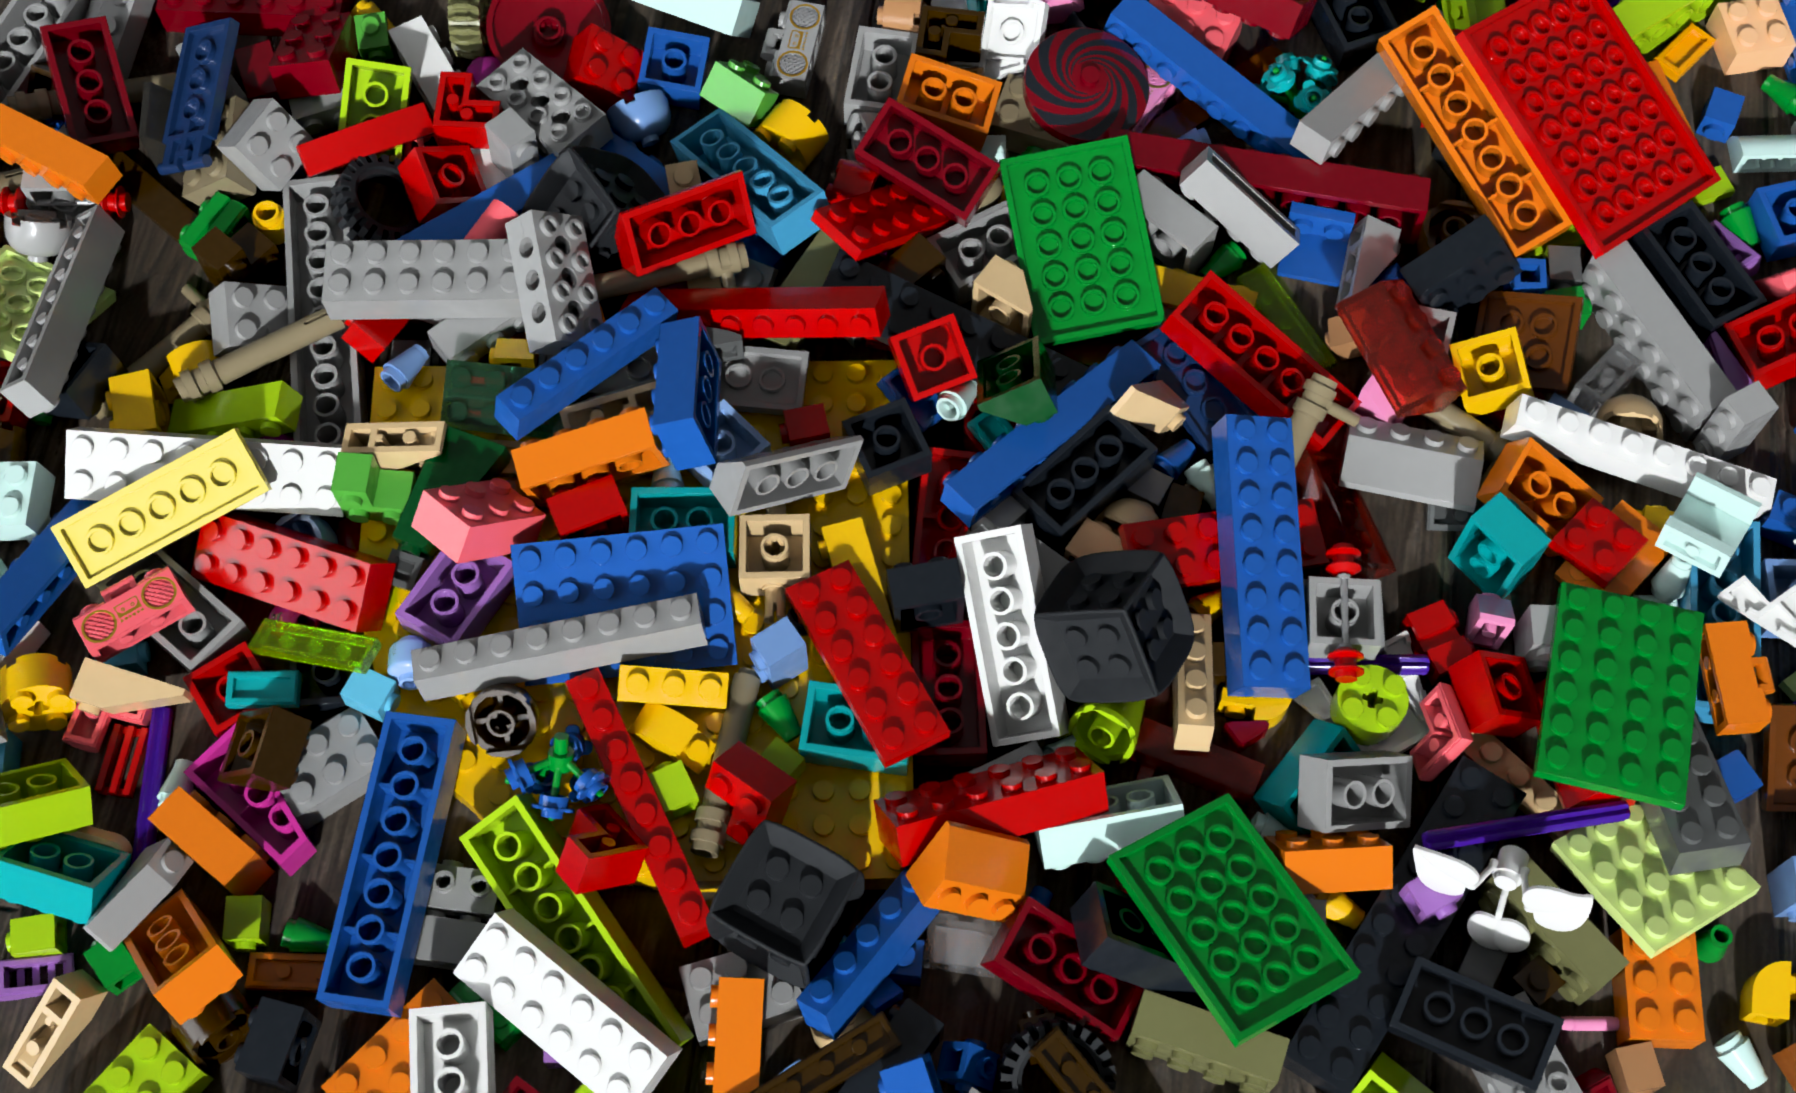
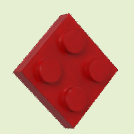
M1592 497L1552 538L1548 547L1601 588L1605 589L1645 547L1649 540Z

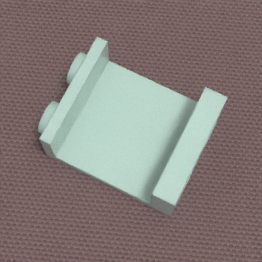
M1697 472L1674 514L1670 515L1654 546L1720 578L1751 526L1762 503Z

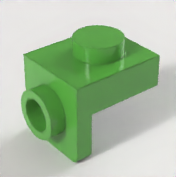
M385 11L355 15L357 45L362 59L384 63L387 59H393L394 52L390 44Z

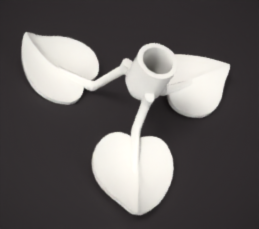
M1416 844L1413 848L1415 868L1419 879L1428 888L1442 894L1456 896L1463 894L1465 888L1475 890L1492 873L1495 885L1502 889L1496 914L1492 915L1484 911H1475L1471 914L1467 923L1469 935L1475 942L1485 948L1514 953L1523 951L1529 946L1531 940L1529 930L1517 920L1502 918L1509 891L1515 890L1520 885L1522 886L1524 910L1533 913L1535 921L1545 928L1565 932L1575 930L1587 920L1591 912L1594 900L1593 894H1577L1543 885L1529 887L1528 875L1530 869L1527 867L1529 855L1518 846H1503L1499 851L1497 860L1491 858L1489 865L1480 875L1474 867L1462 860Z

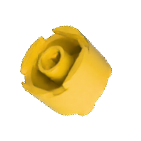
M783 99L781 103L779 102L753 132L801 172L810 165L829 141L828 132L821 121L818 119L814 123L807 116L811 111L802 104L790 99Z
M31 653L15 658L16 663L7 669L6 664L0 669V708L3 712L4 721L8 724L10 731L16 733L26 730L38 731L45 729L57 731L67 726L68 719L76 709V701L69 698L73 687L71 667L67 662L64 665L58 661L57 656L52 654Z

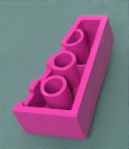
M235 723L183 773L291 877L317 850L281 792H269L223 783L217 780L236 726Z

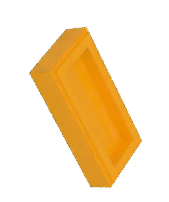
M1691 22L1653 61L1658 60L1664 74L1676 83L1714 45L1716 39Z

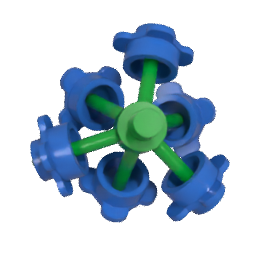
M575 724L568 725L565 732L554 734V737L550 740L548 758L535 763H525L523 758L512 762L511 758H509L507 761L510 768L504 770L506 775L505 783L510 784L512 790L520 788L523 795L526 793L540 794L539 803H531V808L541 809V817L548 818L550 821L563 819V812L575 813V809L568 808L569 799L571 802L582 800L585 804L600 799L608 789L607 783L610 781V776L603 771H597L595 768H584L581 770L577 766V760L583 755H589L593 750V745L590 741L584 739L580 734V727ZM571 771L574 774L569 782L572 791L568 796L559 795L561 775Z

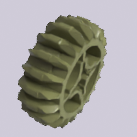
M448 0L449 40L451 41V48L457 57L476 59L487 54L489 45L486 34V19L490 6L489 0Z

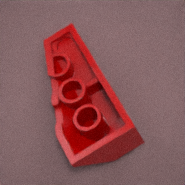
M929 447L932 452V472L916 477L910 563L913 565L927 563L928 560L940 556L947 557L948 559L956 558L954 537L966 535L969 527L940 501L944 489L943 481L953 470L957 469L960 471L966 467L968 461L976 452Z

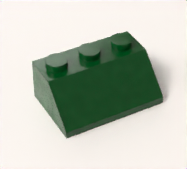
M1039 335L977 361V406L980 411L1025 426L1034 422L1043 423L1058 413L1055 367Z

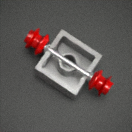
M24 170L21 186L16 189L15 193H12L9 187H4L0 193V213L3 216L6 211H10L12 217L13 213L18 215V209H38L57 212V218L65 220V214L74 218V216L99 205L110 217L112 212H117L120 218H124L126 212L131 210L130 194L125 192L122 186H118L115 192L110 190L99 204H96L86 198L80 201L71 195L66 188L61 186L57 189L50 185L42 176L37 175L33 177Z
M1342 542L1334 544L1332 548L1325 552V556L1333 560V563L1326 566V572L1334 577L1309 576L1304 586L1309 658H1324L1335 662V666L1328 669V674L1334 677L1337 682L1352 683L1357 681V677L1364 674V669L1357 666V662L1361 660L1374 661L1382 647L1380 580L1351 578L1362 570L1361 565L1354 562L1355 559L1361 556V551L1354 548V545L1351 543Z

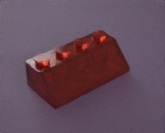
M1403 279L1380 281L1338 302L1334 306L1398 418L1442 412L1468 389L1461 378L1460 371L1453 365L1447 355L1444 344L1437 338L1430 326L1427 315L1420 309L1412 295L1411 288Z
M1305 449L1295 468L1297 500L1313 498L1326 550L1332 548L1336 543L1345 542L1353 544L1354 548L1361 551V556L1355 559L1354 562L1360 564L1362 570L1351 578L1378 579L1397 571L1359 490L1338 486L1341 455ZM1326 566L1320 567L1321 577H1334L1326 572Z

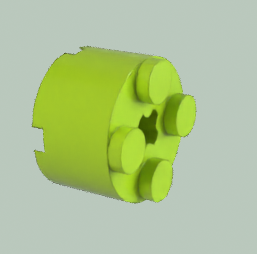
M1357 665L1364 669V674L1357 677L1355 682L1339 684L1330 703V716L1335 724L1346 728L1356 744L1370 746L1378 744L1395 733L1407 713L1409 697L1405 680L1401 676L1382 666Z

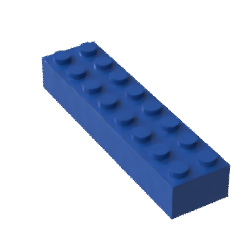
M1225 414L1211 428L1227 692L1228 696L1294 699L1311 689L1292 418Z
M386 711L315 998L330 1008L399 1018L402 1016L467 734L456 719Z

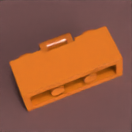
M1747 620L1705 623L1703 625L1700 667L1716 736L1757 733L1771 722L1772 706L1770 701L1765 698V695L1772 694L1776 690L1768 657H1752L1756 650V639L1754 634L1749 631Z

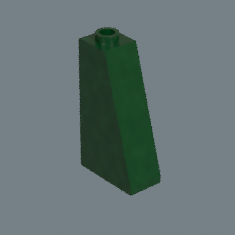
M447 426L442 454L425 461L393 532L392 537L400 545L399 550L418 557L420 553L432 557L438 548L411 527L423 490L439 488L443 485L452 486L497 478L512 458L506 446Z

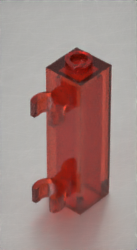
M1146 717L1139 731L1136 749L1129 758L1142 764L1136 780L1152 778L1155 770H1158L1221 796L1229 793L1235 802L1249 806L1265 766L1263 763L1212 743L1209 752L1174 750L1173 728Z

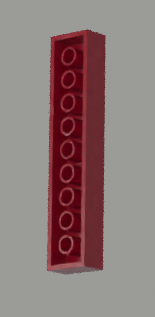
M1110 128L1109 138L1128 135L1136 176L1143 169L1151 175L1158 176L1168 188L1176 194L1183 195L1190 205L1198 211L1204 212L1203 207L1195 199H1188L1180 189V174L1191 161L1210 146L1286 217L1288 216L1292 201L1356 213L1354 225L1365 216L1370 215L1401 229L1399 243L1414 245L1428 212L1431 178L1420 177L1417 174L1406 175L1388 172L1384 169L1356 167L1352 164L1324 162L1320 165L1312 159L1292 157L1288 154H1272L1260 152L1256 149L1228 147L1225 144H1208L1196 142L1193 139H1176L1165 137L1161 134H1144L1133 132L1129 129L1119 130Z

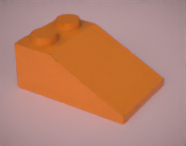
M1622 499L1611 512L1649 540L1645 547L1605 589L1601 588L1568 561H1565L1555 572L1554 578L1560 583L1567 582L1631 597L1668 555V552L1654 546L1662 530Z

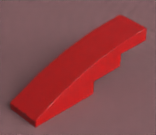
M422 102L296 146L307 176L311 177L348 165L351 161H356L359 156L367 158L369 155L397 148L405 143L430 136L435 132L426 106Z

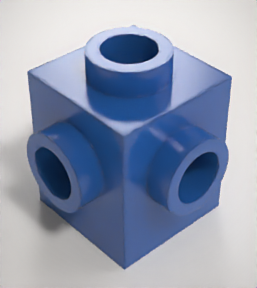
M1515 258L1522 272L1516 275L1511 282L1499 286V290L1544 294L1549 289L1546 259Z
M965 1039L964 1042L943 1041L937 1069L938 1079L954 1085V1092L968 1093L971 1087L978 1091L993 1092L995 1075L997 1073V1059L1000 1058V1055L986 1049L987 1044L976 1039Z

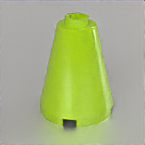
M1146 700L1120 703H1084L1073 713L1068 725L1069 735L1072 732L1076 739L1075 747L1080 749L1091 760L1101 764L1109 765L1111 761L1121 760L1120 763L1126 762L1133 755L1137 746Z

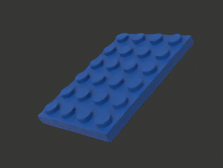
M724 523L510 545L519 628L697 593L704 616L708 645L598 667L603 678L618 677L619 665L685 670L738 665ZM594 668L526 681L525 686L564 683Z

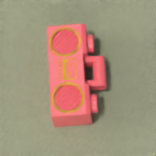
M169 566L163 569L155 568L150 570L140 582H137L133 574L100 591L105 602L87 605L80 611L77 617L72 619V622L89 653L97 661L103 663L196 610L180 581Z

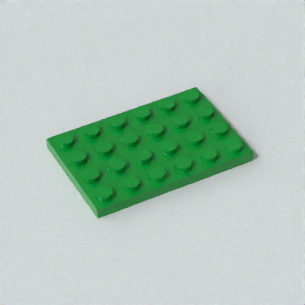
M1128 135L999 160L1019 268L1024 272L1033 307L1031 321L1033 337L1039 335L1043 345L1048 347L1163 325L1166 319Z
M1561 582L1557 594L1533 777L1681 811L1686 803L1704 613Z
M1229 793L1108 856L1107 864L1235 1048L1355 980L1361 973Z

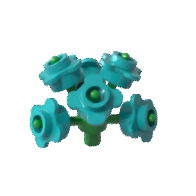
M1293 52L1282 53L1275 58L1276 63L1268 66L1269 70L1263 74L1261 83H1254V85L1274 101L1287 104L1289 111L1294 112V116L1301 120L1330 95L1332 86H1336L1338 83L1336 76L1339 71L1331 66V59L1320 54L1310 58L1308 56L1296 57ZM1304 62L1307 64L1304 70L1306 79L1302 84L1303 89L1297 90L1295 77L1301 71L1300 63ZM1273 91H1274L1275 93L1285 92L1286 95H1287V97L1275 95V94H1272V93H1273Z

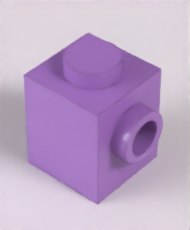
M1419 877L1406 883L1399 892L1400 897L1418 924L1427 921L1435 915L1439 920L1451 915L1458 910L1455 904L1464 895L1455 896L1436 892L1425 886Z

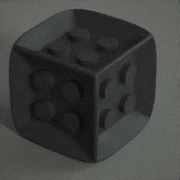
M572 146L563 151L551 164L530 194L521 214L532 209L582 216L593 274L595 275L622 269L614 237L619 213L666 195L650 175L629 158L597 148Z
M1154 550L1100 552L1084 555L1072 560L1054 578L1039 600L1034 613L1037 637L1051 673L1062 693L1069 700L1076 702H1135L1160 695L1176 677L1188 657L1194 642L1192 616L1174 568L1162 552Z
M763 820L743 845L716 892L706 917L708 932L711 937L718 940L725 948L747 962L789 984L805 989L832 957L850 925L859 900L864 893V874L841 855L803 834L779 823Z

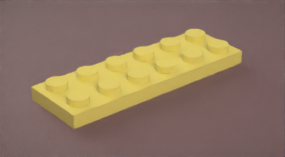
M234 428L50 528L84 587L87 589L270 491L272 487L239 429Z

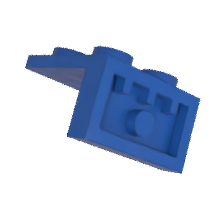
M1292 201L1287 218L1300 229V245L1278 263L1277 275L1339 287L1348 240L1354 226L1356 213Z

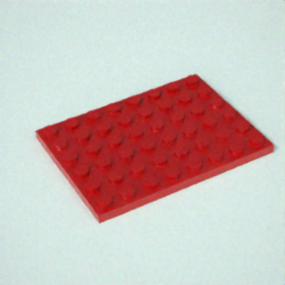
M1519 0L1463 30L1454 37L1595 259L1721 180L1607 0Z

